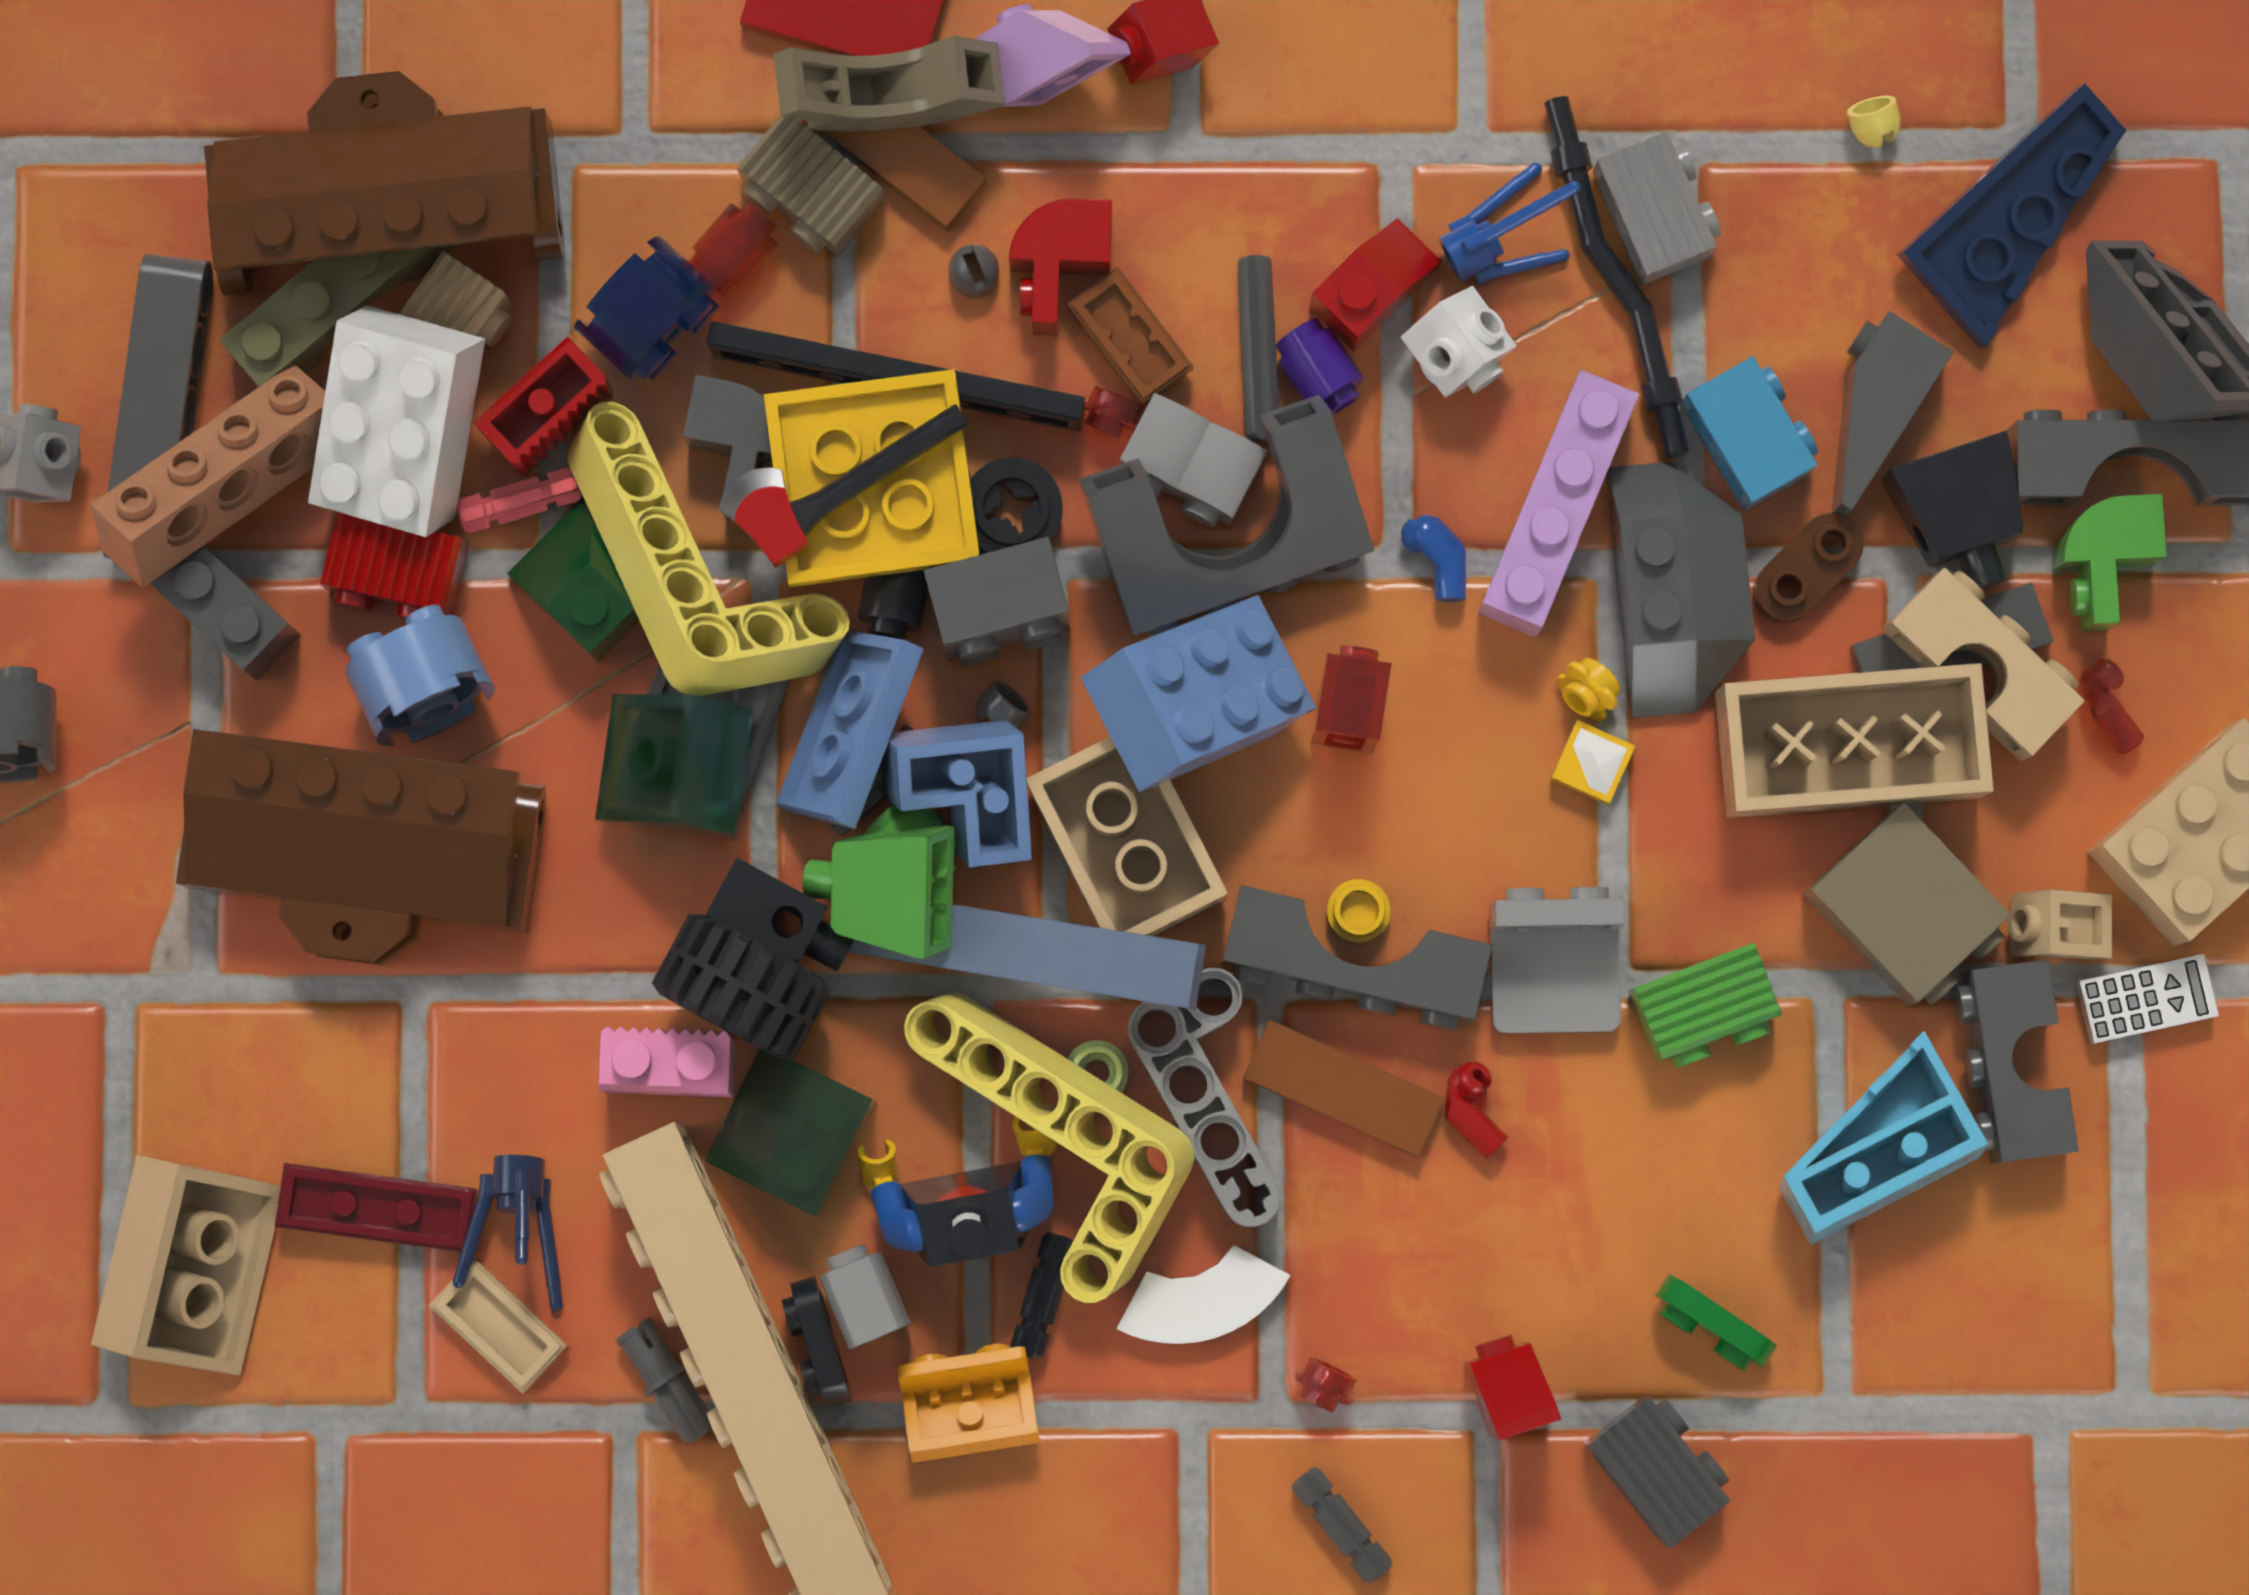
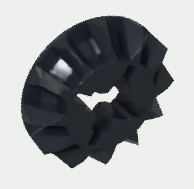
M1003 458L986 464L972 476L970 485L978 545L981 550L993 552L1049 537L1050 542L1053 540L1062 519L1063 505L1061 493L1056 482L1044 468L1026 459ZM1005 484L1008 493H1012L1016 501L1025 499L1031 501L1038 498V501L1031 503L1030 507L1022 512V528L1024 530L1022 533L1018 532L1016 526H1012L1008 518L999 520L993 518L988 521L986 519L993 516L994 512L1002 507L1001 496L1003 495L1000 488L1001 485Z

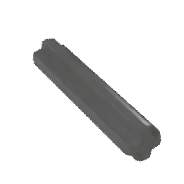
M1249 255L1241 257L1237 265L1245 436L1253 442H1267L1259 415L1279 409L1272 261L1268 256Z

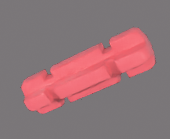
M566 466L547 472L548 479L540 481L539 476L536 475L489 489L490 496L482 498L480 492L458 499L456 509L464 531L467 534H474L491 529L490 522L498 520L501 526L548 512V505L556 503L557 508L578 503L582 499L581 491L570 467Z

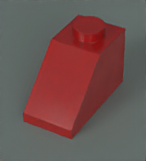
M1397 218L1359 246L1312 293L1309 309L1329 328H1332L1335 334L1354 352L1442 264V260Z
M1512 1334L1475 1346L1478 1358L1464 1363L1490 1437L1502 1440L1562 1420L1531 1343L1524 1342L1515 1345Z

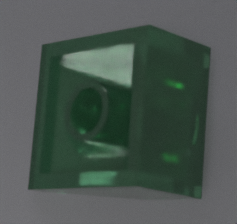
M613 694L595 820L694 834L736 835L738 814L742 804L741 793L746 756L750 745L753 708L690 694Z
M759 1049L704 1161L809 1214L820 1217L876 1101L791 1059H779Z

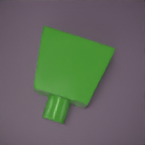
M939 826L866 832L836 841L832 848V861L811 859L807 862L802 876L803 892L811 898L831 900V928L838 935L919 959H926L952 948L954 827Z

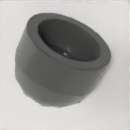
M975 244L964 246L957 250L950 260V281L956 291L966 297L978 298L985 296L998 283V261L995 255L984 246ZM975 255L984 276V281L976 284L973 283L970 269L964 257Z
M994 680L976 701L975 716L978 723L987 716L992 722L1008 721L1018 729L1031 716V710L1014 689L1000 680Z

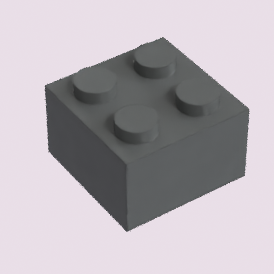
M1049 537L924 570L948 661L961 658L963 667L986 663L1000 657L998 652L1000 647L1018 642L1023 643L1024 650L1045 647L1061 640L1060 631L1070 629L1069 608Z

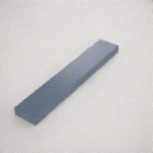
M953 904L952 948L926 959H919L854 940L848 952L1196 1010L1206 945Z

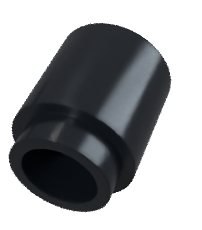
M924 570L865 577L858 619L869 624V634L905 640L907 631L920 630L928 591Z

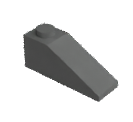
M1891 311L1886 314L1878 326L1867 320L1847 350V353L1856 358L1845 378L1832 513L1847 516L1852 511L1954 353Z

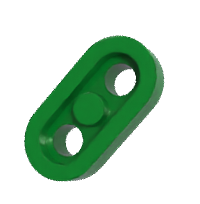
M1668 1274L1655 1294V1297L1664 1303V1306L1658 1313L1660 1316L1689 1335L1698 1326L1718 1340L1713 1351L1743 1371L1747 1370L1751 1362L1764 1368L1777 1348L1774 1342L1671 1274Z

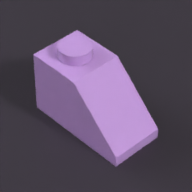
M1031 4L1018 5L1003 11L996 17L998 21L996 26L977 36L978 40L998 43L1005 105L1001 107L1040 106L1131 54L1127 42L1061 10H1033Z

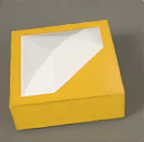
M1577 720L1550 780L1608 806L1634 751L1635 745Z

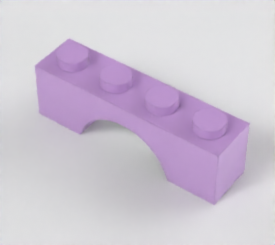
M1580 369L1478 614L1535 638L1537 637L1547 618L1639 393Z

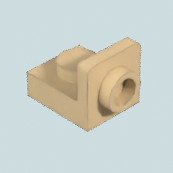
M2041 890L2012 895L2011 916L2008 918L2010 953L2012 957L2051 956L2090 960L2112 958V895L2062 890Z

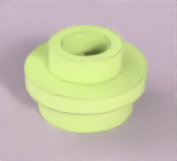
M1092 1040L1082 1043L1069 1055L1068 1060L1084 1070L1087 1064L1092 1061L1104 1062L1110 1072L1105 1083L1119 1092H1123L1128 1081L1129 1068L1125 1056L1116 1046L1106 1041Z

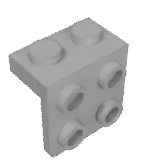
M1607 887L1571 888L1570 899H1544L1543 888L1506 889V900H1495L1490 905L1492 1024L1498 1032L1504 1034L1611 1032L1619 1027L1621 1023L1619 929L1626 924L1625 898L1609 899V888Z

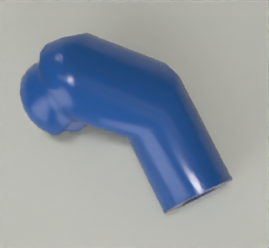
M1425 514L1421 515L1418 519L1407 520L1401 529L1402 544L1408 551L1422 552L1435 564V601H1465L1466 550L1464 543L1438 517Z

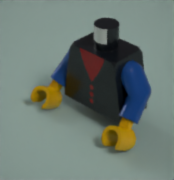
M1015 1117L1012 1127L1020 1152L1025 1157L1021 1161L899 1184L896 1182L898 1179L896 1146L892 1141L886 1139L884 1140L886 1156L881 1159L867 1157L864 1146H859L860 1177L865 1186L872 1188L871 1198L883 1237L887 1243L896 1249L917 1252L928 1267L943 1266L1012 1253L1021 1249L1029 1231L1045 1222L1051 1216L1054 1207L1052 1160L1048 1156L1056 1149L1057 1142L1037 1129L1026 1131L1023 1121Z

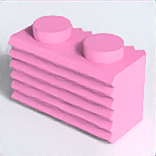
M607 1026L601 1031L599 1091L618 1094L734 1098L737 1040L725 1030L720 1034L713 1030L705 1034L699 1029L694 1033L684 1029L680 1033L673 1028L669 1032L661 1028L654 1032L647 1027L641 1031L635 1027L627 1030L620 1026L615 1030Z

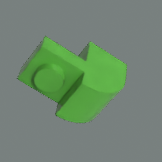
M2124 495L2102 500L2073 520L2061 534L2053 554L2052 571H2078V578H2072L2070 581L2069 601L2072 615L2081 616L2082 632L2108 631L2120 623L2116 568L2150 567L2167 557L2163 495Z

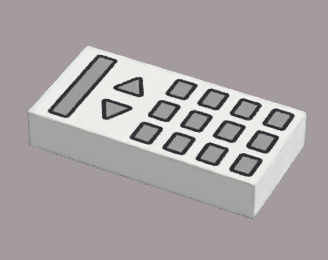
M2204 954L2075 982L2090 1044L2219 1016Z

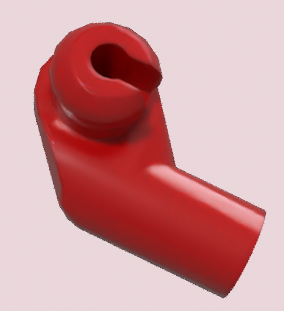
M1471 1061L1456 1067L1447 1081L1445 1115L1448 1122L1485 1159H1488L1507 1140L1508 1136L1485 1114L1487 1087L1491 1086L1492 1082L1490 1071L1482 1063Z

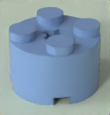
M429 605L420 608L405 619V626L384 636L379 632L364 635L347 647V653L351 660L346 666L345 675L377 742L381 745H395L391 737L393 734L407 732L410 741L415 742L447 730L477 711L472 700L482 691L487 700L495 692L494 684L462 619L455 615H444L440 605Z

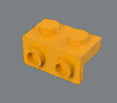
M991 1344L978 1349L974 1354L947 1357L942 1354H927L914 1359L910 1364L897 1367L912 1463L1040 1443L1025 1347L1012 1348L1006 1344Z

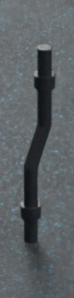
M1561 96L1550 99L1544 105L1555 149L1550 152L1556 177L1563 178L1565 185L1572 181H1577L1581 186L1578 193L1568 198L1581 250L1629 316L1646 382L1640 388L1646 412L1654 413L1665 459L1683 456L1689 453L1678 405L1683 403V398L1677 377H1670L1653 306L1604 238L1588 176V171L1593 166L1587 143L1580 142L1569 97Z

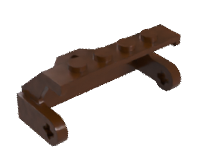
M400 71L339 77L334 79L307 112L309 131L214 141V145L204 146L208 186L207 208L213 269L217 273L219 286L224 296L250 293L252 289L251 267L518 237L533 238L538 261L565 257L553 127L545 108L532 109L529 106L444 116L437 109L434 98Z
M193 729L183 792L184 831L176 884L187 889L281 901L279 917L307 953L315 954V956L320 958L382 966L418 939L421 919L528 933L545 820L546 786L521 783L520 773L512 770ZM351 928V935L345 940V933Z

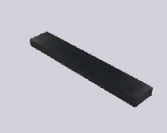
M715 321L710 323L706 341L714 358L841 384L951 370ZM955 371L960 408L1072 431H1078V429L1081 430L1086 409L1085 397Z

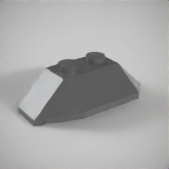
M2090 241L2086 250L2091 340L2108 361L2111 370L2121 378L2140 403L2141 409L2152 420L2160 421L2208 419L2249 412V344L2217 303L2181 272L2153 259L2156 252L2143 241Z
M1671 462L1609 467L1606 473L1631 719L1695 713L1755 641L1742 514Z

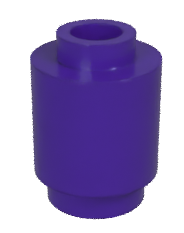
M1318 318L1311 319L1293 329L1275 345L1282 356L1279 364L1302 400L1320 395L1331 410L1332 415H1335L1349 407L1361 396L1356 387L1363 382V375L1333 329H1324Z

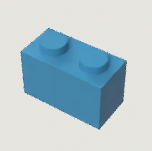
M1754 356L1688 392L1683 399V403L1680 404L1743 513L1809 476L1818 466L1813 457L1818 453L1813 436L1802 421L1792 422L1781 404V401L1786 399V395L1778 377L1768 366L1761 369Z

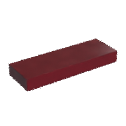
M284 1163L275 1227L461 1252L476 1206L478 1189Z

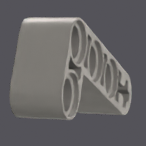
M1210 967L1202 970L1200 985L1208 981H1218L1224 984L1231 995V1005L1227 1011L1217 1016H1211L1201 1012L1197 1006L1196 1010L1144 1001L1134 1009L1129 1019L1128 1036L1133 1049L1177 1128L1189 1137L1194 1147L1195 1160L1224 1213L1232 1222L1242 1227L1253 1228L1266 1224L1275 1216L1280 1206L1281 1194L1277 1182L1198 1042L1200 1039L1231 1022L1242 1004V990L1238 980L1230 972L1222 968ZM1162 1012L1173 1020L1176 1028L1175 1036L1167 1045L1152 1047L1140 1038L1138 1025L1141 1019L1148 1013ZM1185 1067L1200 1071L1205 1077L1207 1084L1204 1097L1198 1102L1191 1104L1176 1100L1169 1088L1172 1075L1177 1070ZM1216 1123L1225 1124L1236 1133L1238 1145L1234 1155L1230 1158L1214 1160L1203 1151L1201 1135L1210 1125ZM1246 1155L1250 1156L1255 1168L1242 1171L1247 1182L1252 1188L1263 1185L1268 1192V1196L1261 1201L1264 1212L1256 1217L1249 1209L1238 1212L1234 1207L1233 1201L1241 1195L1234 1178L1231 1177L1224 1185H1221L1215 1175V1172L1233 1168Z

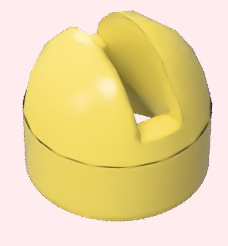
M1893 96L1872 97L1854 104L1847 110L1851 130L1856 139L1865 147L1879 148L1882 146L1883 140L1887 143L1893 142L1901 129V115L1896 98Z

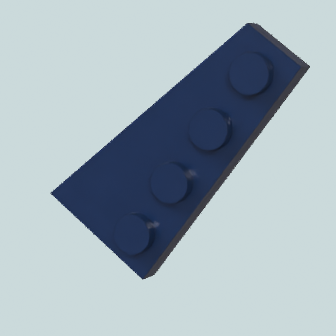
M2086 83L2077 86L1897 254L1979 348L1988 345L1999 328L1997 327L1998 323L2011 303L2016 302L2030 279L2028 277L2045 250L2051 248L2062 231V224L2078 199L2083 198L2126 132V129Z

